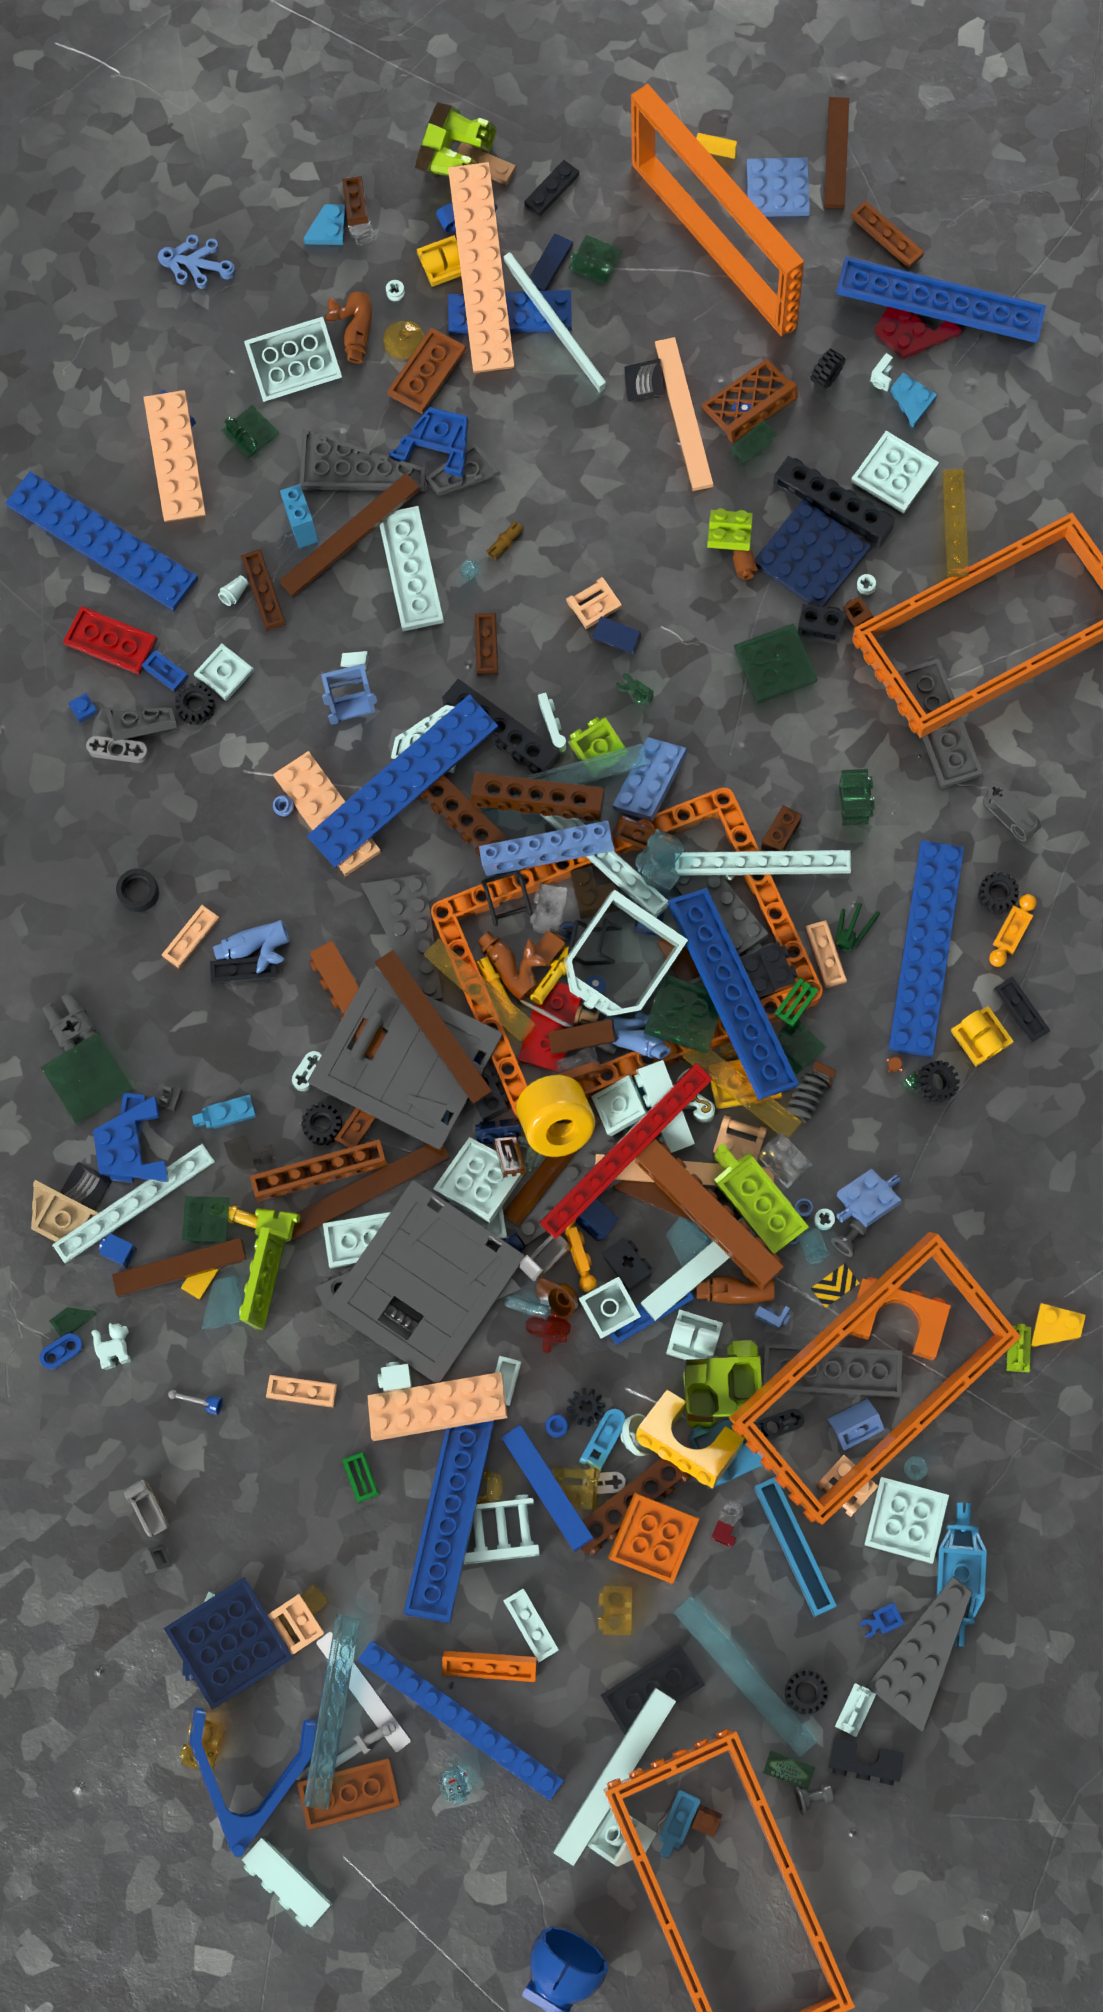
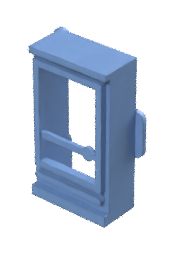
M363 664L321 674L326 693L322 698L324 705L330 706L332 714L328 718L331 725L337 724L342 720L376 712L374 704L377 703L376 694L370 692ZM361 677V679H355L353 681L330 686V684ZM363 682L365 691L334 699L331 689Z

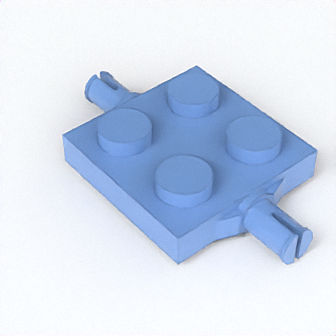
M870 1169L837 1192V1197L844 1203L846 1208L837 1214L838 1220L844 1222L850 1216H853L865 1227H868L901 1204V1199L892 1190L894 1186L901 1183V1179L898 1175H894L885 1181L873 1169Z

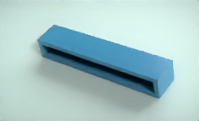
M775 1477L756 1485L754 1490L812 1615L816 1617L834 1609L837 1605L784 1492L774 1479Z

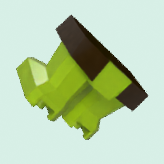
M437 102L428 122L415 168L437 177L438 174L449 176L448 167L479 164V162L470 157L452 151L454 141L471 145L489 153L497 133V126L482 118L471 121L460 115L461 111L454 106Z
M752 1340L733 1341L727 1348V1355L707 1356V1359H686L683 1376L687 1425L691 1429L699 1426L703 1428L713 1427L717 1417H730L763 1386L762 1359L758 1356V1346Z

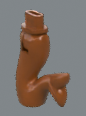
M353 292L348 296L344 307H341L332 297H329V312L324 317L325 322L346 319L354 314V318L344 333V345L347 360L361 364L363 356L366 354L371 326V298L366 293Z
M489 931L486 932L478 941V944L483 948L481 952L489 958L492 967L496 973H499L500 980L505 987L519 1000L527 998L538 987L533 974V966H546V961L542 956L536 954L534 943L528 939L524 949V958L521 961L518 973L515 956L510 947L501 941L498 936L494 937Z
M744 1271L745 1278L752 1285L730 1276H715L711 1281L710 1278H707V1281H702L697 1285V1299H707V1302L713 1301L726 1304H751L774 1301V1280L762 1290Z

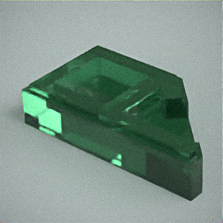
M67 1307L49 1320L59 1336L62 1337L76 1331L96 1316L97 1313L94 1310Z

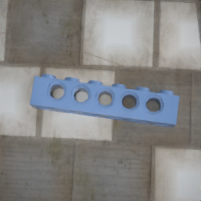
M609 821L479 846L482 867L486 876L615 851Z

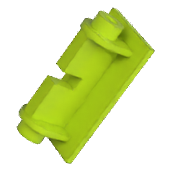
M1016 1324L1013 1328L1021 1338L1007 1350L1006 1371L1030 1373L1031 1327H1026L1025 1324Z

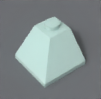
M609 1808L587 1846L618 1867L631 1861L632 1857L613 1812ZM630 1816L646 1853L657 1833Z

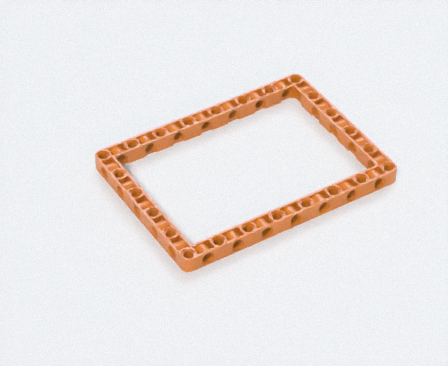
M724 787L656 814L653 822L645 819L638 821L672 835L675 833L677 835L715 817V819L721 820L725 829V836L733 852L760 851L734 793ZM726 798L729 802L727 804H720L718 800ZM681 814H686L689 816V818L683 821L680 820L678 816ZM743 836L746 838V841L738 842L735 838ZM613 837L614 852L619 856L634 849L636 851L642 849ZM587 857L520 869L519 871L523 878L529 880L525 887L527 894H531L552 882L558 883L570 878V871L595 865ZM562 862H566L569 864V866L566 869H560L558 867V865ZM517 874L486 883L494 908L510 899L523 897L521 885L518 884L519 878ZM771 874L762 875L764 878L759 881L753 879V875H743L752 895H755L759 903L760 913L769 933L773 934L775 941L779 942L780 946L785 945L788 952L793 950L799 954L796 958L789 957L786 959L789 967L793 965L798 978L795 979V984L801 978L805 983H809L811 987L818 989L817 995L806 1009L817 1005L821 1000L822 986ZM480 884L436 902L431 908V914L474 1019L489 1027H495L497 1031L502 1033V1037L491 1056V1060L516 1119L519 1120L516 1104L527 1084L459 925V920L473 914L479 915L490 910L487 900L482 902L477 899L480 895H485L484 888ZM440 911L448 912V915L444 918L437 916ZM772 912H778L781 915V917L779 919H773L771 918L770 914ZM457 949L465 951L462 956L457 957L453 955ZM794 986L760 999L763 1008L773 1006L777 1011ZM800 986L798 991L795 993L793 998L790 1000L788 1005L783 1010V1015H785L787 1010L790 1008L792 1003L795 1001L797 996L802 991V986ZM473 988L481 990L476 996L469 993ZM806 994L803 996V998L798 1003L796 1008L793 1010L791 1015H794L798 1012L800 1007L808 998ZM766 1012L771 1024L782 1020L775 1013L768 1014ZM720 1017L663 1039L665 1045L670 1047V1053L662 1059L653 1058L654 1061L652 1063L663 1060L667 1067L730 1041ZM686 1039H691L695 1044L692 1047H686L683 1042ZM633 1051L601 1064L602 1072L597 1079L592 1081L585 1079L578 1082L586 1098H591V1096L628 1075L635 1080L636 1069L649 1065L642 1061L645 1056ZM506 1066L514 1068L513 1073L509 1075L504 1074L502 1070ZM609 1072L613 1075V1078L605 1081L601 1078L602 1074Z

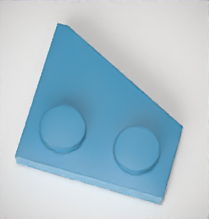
M325 204L304 236V244L343 245L345 205Z
M905 373L901 374L890 390L894 399L899 402L900 409L908 417L910 426L913 428L937 398L936 393Z

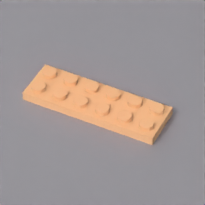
M185 390L145 396L144 403L164 522L206 516Z
M309 751L273 774L286 795L293 799L294 806L311 830H314L345 803ZM371 838L343 862L339 868L346 877L380 854L381 851Z
M501 1372L368 1395L370 1430L373 1441L507 1418L504 1382Z

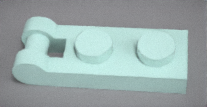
M546 693L539 694L538 702L552 746L559 751L560 755L564 754L567 749L566 739L559 734V731L562 729L559 719H554L553 711H555L553 700L548 699Z

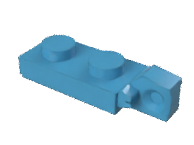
M246 1095L207 1106L202 1109L203 1113L192 1116L195 1127L206 1125L207 1128L216 1129L255 1118L256 1114L251 1096Z
M679 1789L660 1834L659 1841L664 1843L659 1854L660 1856L668 1859L673 1848L679 1850L701 1799Z

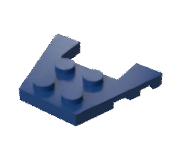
M429 407L413 425L414 429L408 436H404L400 440V445L395 450L392 449L390 451V459L408 463L416 445L449 453V459L444 467L445 473L463 478L469 424L468 417Z
M156 1097L149 1098L93 1130L98 1170L101 1175L169 1182L165 1161L143 1165L137 1123L160 1118Z

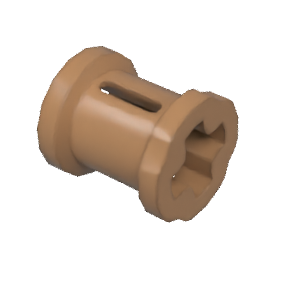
M579 1006L574 1025L599 1022L600 1011L595 1013L584 1010L583 1007Z

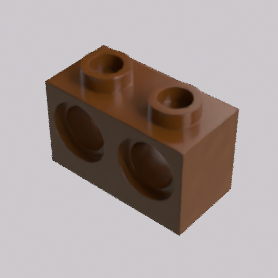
M783 805L763 838L761 849L764 851H785L801 824L802 814Z

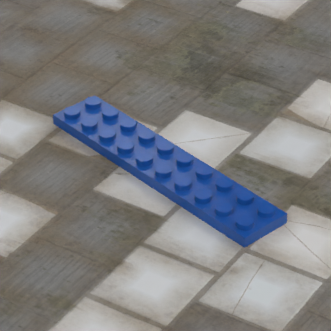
M846 256L836 291L838 295L1035 343L1039 340L1046 305Z
M29 471L5 502L7 507L173 611L198 580L196 574Z
M469 694L307 835L308 839L332 866L337 869L498 728V725Z
M923 840L920 842L888 1050L933 1057L964 847Z
M705 888L670 899L667 902L670 912L681 935L688 940L686 946L758 1100L796 1088L799 1082L708 889Z
M495 1420L445 1429L404 1608V1615L451 1623Z

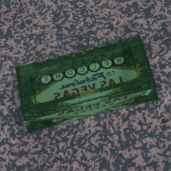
M770 1750L763 1773L808 1790L815 1767Z

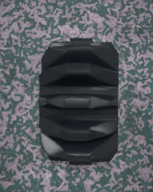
M582 1388L583 1395L580 1396L577 1391H574L573 1394L576 1400L568 1399V1402L574 1406L567 1407V1412H575L570 1416L571 1421L579 1417L577 1421L578 1426H581L583 1420H586V1426L590 1427V1419L595 1424H598L599 1420L596 1415L604 1416V1412L598 1409L605 1408L606 1406L605 1403H597L602 1399L601 1394L595 1398L593 1397L595 1389H591L589 1395H586V1388ZM582 1403H585L586 1405L592 1404V1406H590V1410H591V1411H590V1412H587L586 1410L581 1411V1410H580V1409H582V1405H581V1404H582Z

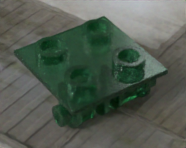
M585 235L577 252H572L570 258L572 261L568 269L605 284L623 250Z
M253 405L237 418H226V426L221 430L247 459L279 434L273 425Z
M799 1019L793 1027L787 1023L779 1032L775 1033L795 1076L826 1048Z
M185 1196L182 1241H191V1243L195 1244L200 1243V1241L226 1242L230 1198Z

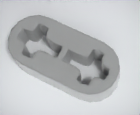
M619 1472L591 1473L584 1477L582 1486L583 1490L589 1495L617 1494L626 1486V1480L623 1474ZM614 1476H617L618 1480H622V1484L618 1485V1489H614L613 1485H605V1482L613 1481ZM590 1478H594L595 1482H603V1485L596 1486L594 1491H591L590 1487H586V1483L590 1482Z

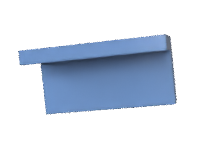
M868 1398L827 1419L844 1451L885 1430L878 1412Z

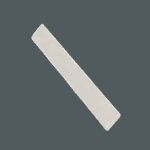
M332 1632L327 1633L318 1640V1647L378 1729L382 1725L394 1722L397 1731L387 1737L385 1736L395 1752L400 1751L410 1743L407 1734Z

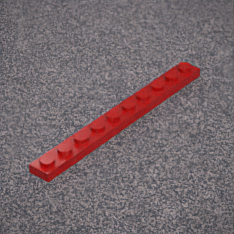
M695 1063L562 1198L539 1224L554 1239H557L701 1092L712 1078Z

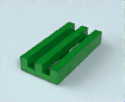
M799 978L775 1012V1015L793 1027L818 993V989L811 987L809 983H805L803 979ZM800 986H802V991L797 996L795 1001L792 1003L790 1008L787 1010L785 1015H783V1010L788 1005L790 1000L793 998L795 993L798 991ZM806 992H811L793 1019H789V1016Z
M364 1451L342 1459L357 1503L380 1495ZM358 1458H361L373 1490L371 1493H369L357 1461ZM353 1461L364 1492L363 1496H360L348 1462Z

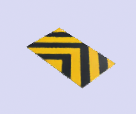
M843 1264L811 1287V1290L826 1308L860 1283L847 1265Z

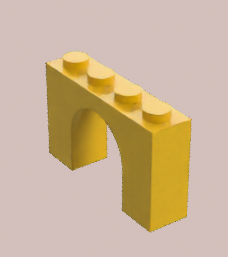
M666 1390L639 1425L635 1440L643 1447L656 1452L662 1459L676 1465L681 1471L697 1478L700 1483L708 1485L713 1489L741 1451L745 1438L740 1437L736 1432L725 1426L710 1446L697 1450L684 1447L674 1438L671 1428L683 1414L686 1401Z

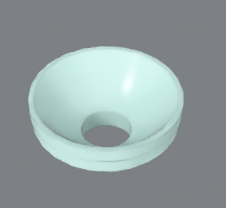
M634 1414L628 1417L623 1424L621 1441L625 1444L626 1449L637 1456H645L653 1452L635 1440L637 1429L646 1418L641 1414Z

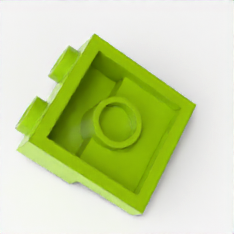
M723 508L711 510L707 548L749 551L753 513H747L745 510L737 512L726 511Z
M598 716L587 723L589 727L584 731L578 729L570 734L571 739L567 741L592 777H595L629 754L606 717L599 719Z

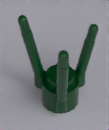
M858 903L849 928L844 929V931L845 909H842L835 937L836 945L847 951H852L853 947L858 948L860 941L876 921L880 912L877 911L856 938L857 933L853 931V928L859 916L862 903Z

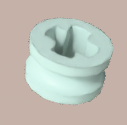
M399 280L388 282L386 285L387 297L391 301L401 300L405 295L402 282ZM393 288L397 289V288H398V289H399V292L396 293V292L394 291V292L392 293V290H391V289H393Z
M869 574L861 575L857 581L858 591L863 595L874 593L876 590L875 578ZM865 581H869L871 586L865 589L861 583L865 584Z
M829 1209L819 1210L814 1218V1223L820 1230H829L835 1222L834 1213ZM826 1214L829 1216L828 1220L830 1223L822 1225L819 1216L822 1215L824 1217Z

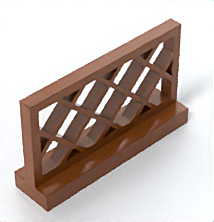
M766 359L701 404V406L727 434V438L733 444L797 399L798 389L793 380L789 381ZM766 367L771 371V376H759L760 371ZM755 381L754 388L743 387V383ZM758 381L770 382L769 388H757ZM773 382H782L784 384L780 389H772ZM730 392H739L738 399L726 398ZM742 393H753L752 400L741 399ZM756 393L768 394L764 400H755ZM737 403L736 411H725V404L734 405ZM740 403L752 404L751 409L747 412H739ZM713 404H722L721 411L712 410L710 407ZM723 417H735V420L726 425L723 422Z

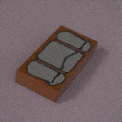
M816 1061L811 1075L819 1077L828 1084V1088H831L836 1070Z

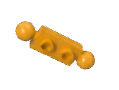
M1023 895L1019 900L1020 908L1013 906L993 943L994 946L998 947L989 956L990 963L993 966L1001 967L1006 963V952L1013 955L1033 915L1028 913L1037 905V900L1033 895Z
M575 1219L566 1228L565 1235L570 1244V1251L577 1273L581 1275L579 1287L584 1292H591L596 1288L597 1281L594 1276L589 1274V1266L592 1265L589 1254L584 1252V1237L582 1232H578L577 1227H574Z

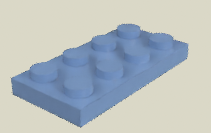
M647 737L612 805L614 811L653 822L688 753L687 748Z

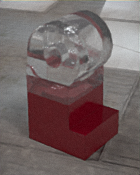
M729 1501L726 1503L711 1540L730 1548L733 1547L736 1537L732 1536L731 1533L735 1524L743 1516V1507L739 1502Z

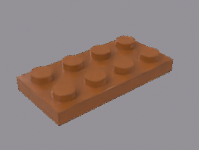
M430 328L387 391L388 396L423 414L466 352V346Z
M390 1758L297 1782L308 1830L401 1806Z

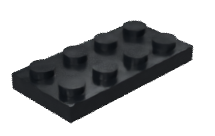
M679 1644L601 1694V1697L622 1732L626 1735L655 1688L676 1701L675 1704L705 1686Z

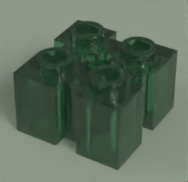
M868 769L842 770L839 781L842 826L868 824L869 817H873V810L875 809L874 796L870 797L871 789H873V778L868 776Z

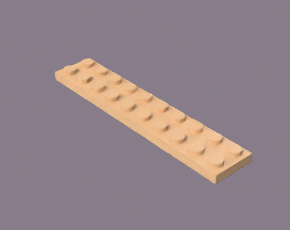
M489 162L448 167L473 372L480 373L514 368Z

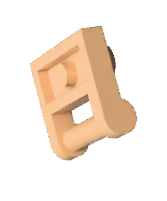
M603 577L596 580L597 583L577 595H571L566 598L569 607L573 609L586 629L598 623L601 616L606 618L622 608V604ZM600 590L603 591L602 594L598 595L597 597L593 598L592 600L588 601L582 606H579L578 603L582 602L583 600L587 599L588 597L592 596Z
M724 1115L713 1154H715L720 1144H725L736 1160L750 1153L757 1161L767 1128L762 1126L760 1128L732 1120L730 1116ZM728 1128L757 1136V1140L753 1142L727 1134L726 1132Z
M843 1455L816 1486L820 1490L824 1489L828 1492L833 1487L829 1481L832 1478L839 1481L855 1464ZM870 1479L853 1495L857 1499L854 1503L848 1500L842 1506L847 1510L845 1513L851 1517L877 1489L878 1485Z
M300 1593L268 1614L269 1619L291 1655L324 1634L323 1629ZM282 1613L300 1639V1642L297 1644L294 1643L278 1618Z

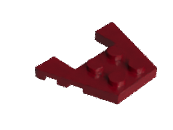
M887 307L876 325L874 333L901 359H905L927 350L932 345L942 344L949 338L959 337L962 330L955 323L945 321L935 331H932L914 313Z

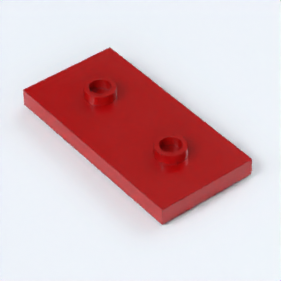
M81 606L63 643L73 649L140 675L143 670L142 664L149 658L158 638L155 635Z
M557 982L541 1005L534 1003V1005L574 1026L576 1012L582 998L570 992L569 985ZM532 1010L518 1062L561 1073L566 1053L551 1054L548 1032L566 1029L567 1027Z

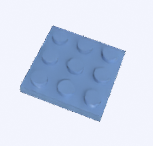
M808 157L747 159V197L765 217L809 216Z

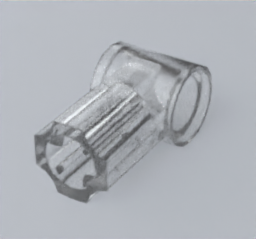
M590 1047L579 1051L576 1055L557 1060L556 1066L559 1074L597 1061L600 1065L602 1062L596 1048Z

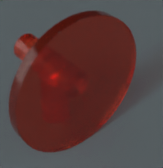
M538 1315L529 1318L526 1321L525 1328L530 1334L543 1338L542 1351L549 1353L551 1352L552 1343L567 1342V1335L571 1331V1324L567 1320L559 1319L553 1315Z

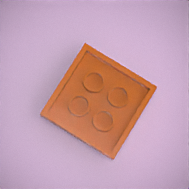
M634 1493L608 1558L673 1584L699 1518Z

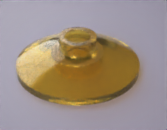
M398 321L386 329L383 337L384 347L390 355L396 358H410L423 340L424 334L417 324L411 321Z

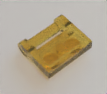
M554 1466L552 1475L574 1509L596 1510L597 1481L600 1477L599 1469L597 1467L565 1469L563 1466ZM563 1478L587 1479V1486L562 1485Z

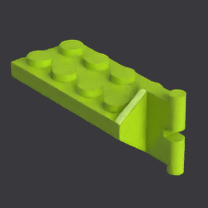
M725 1144L718 1146L714 1154V1160L720 1164L724 1172L714 1179L715 1184L757 1237L766 1244L768 1251L771 1254H776L807 1230L809 1226L750 1153L736 1160Z
M257 1208L255 1215L258 1217L255 1234L259 1237L255 1242L256 1252L254 1259L250 1263L251 1273L249 1281L245 1284V1298L239 1309V1320L256 1329L264 1330L284 1244L291 1241L294 1224L299 1223L300 1214L280 1211L278 1219H276V1210Z

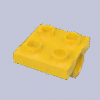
M455 235L417 249L418 257L431 287L461 276L458 243Z
M989 1006L980 1011L973 1012L963 1019L960 1024L951 1029L952 1034L975 1067L1014 1042Z

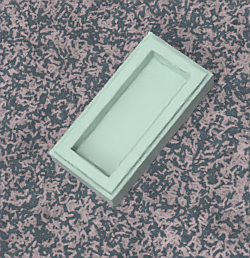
M499 1356L495 1373L501 1372L503 1375L506 1406H510L522 1361Z

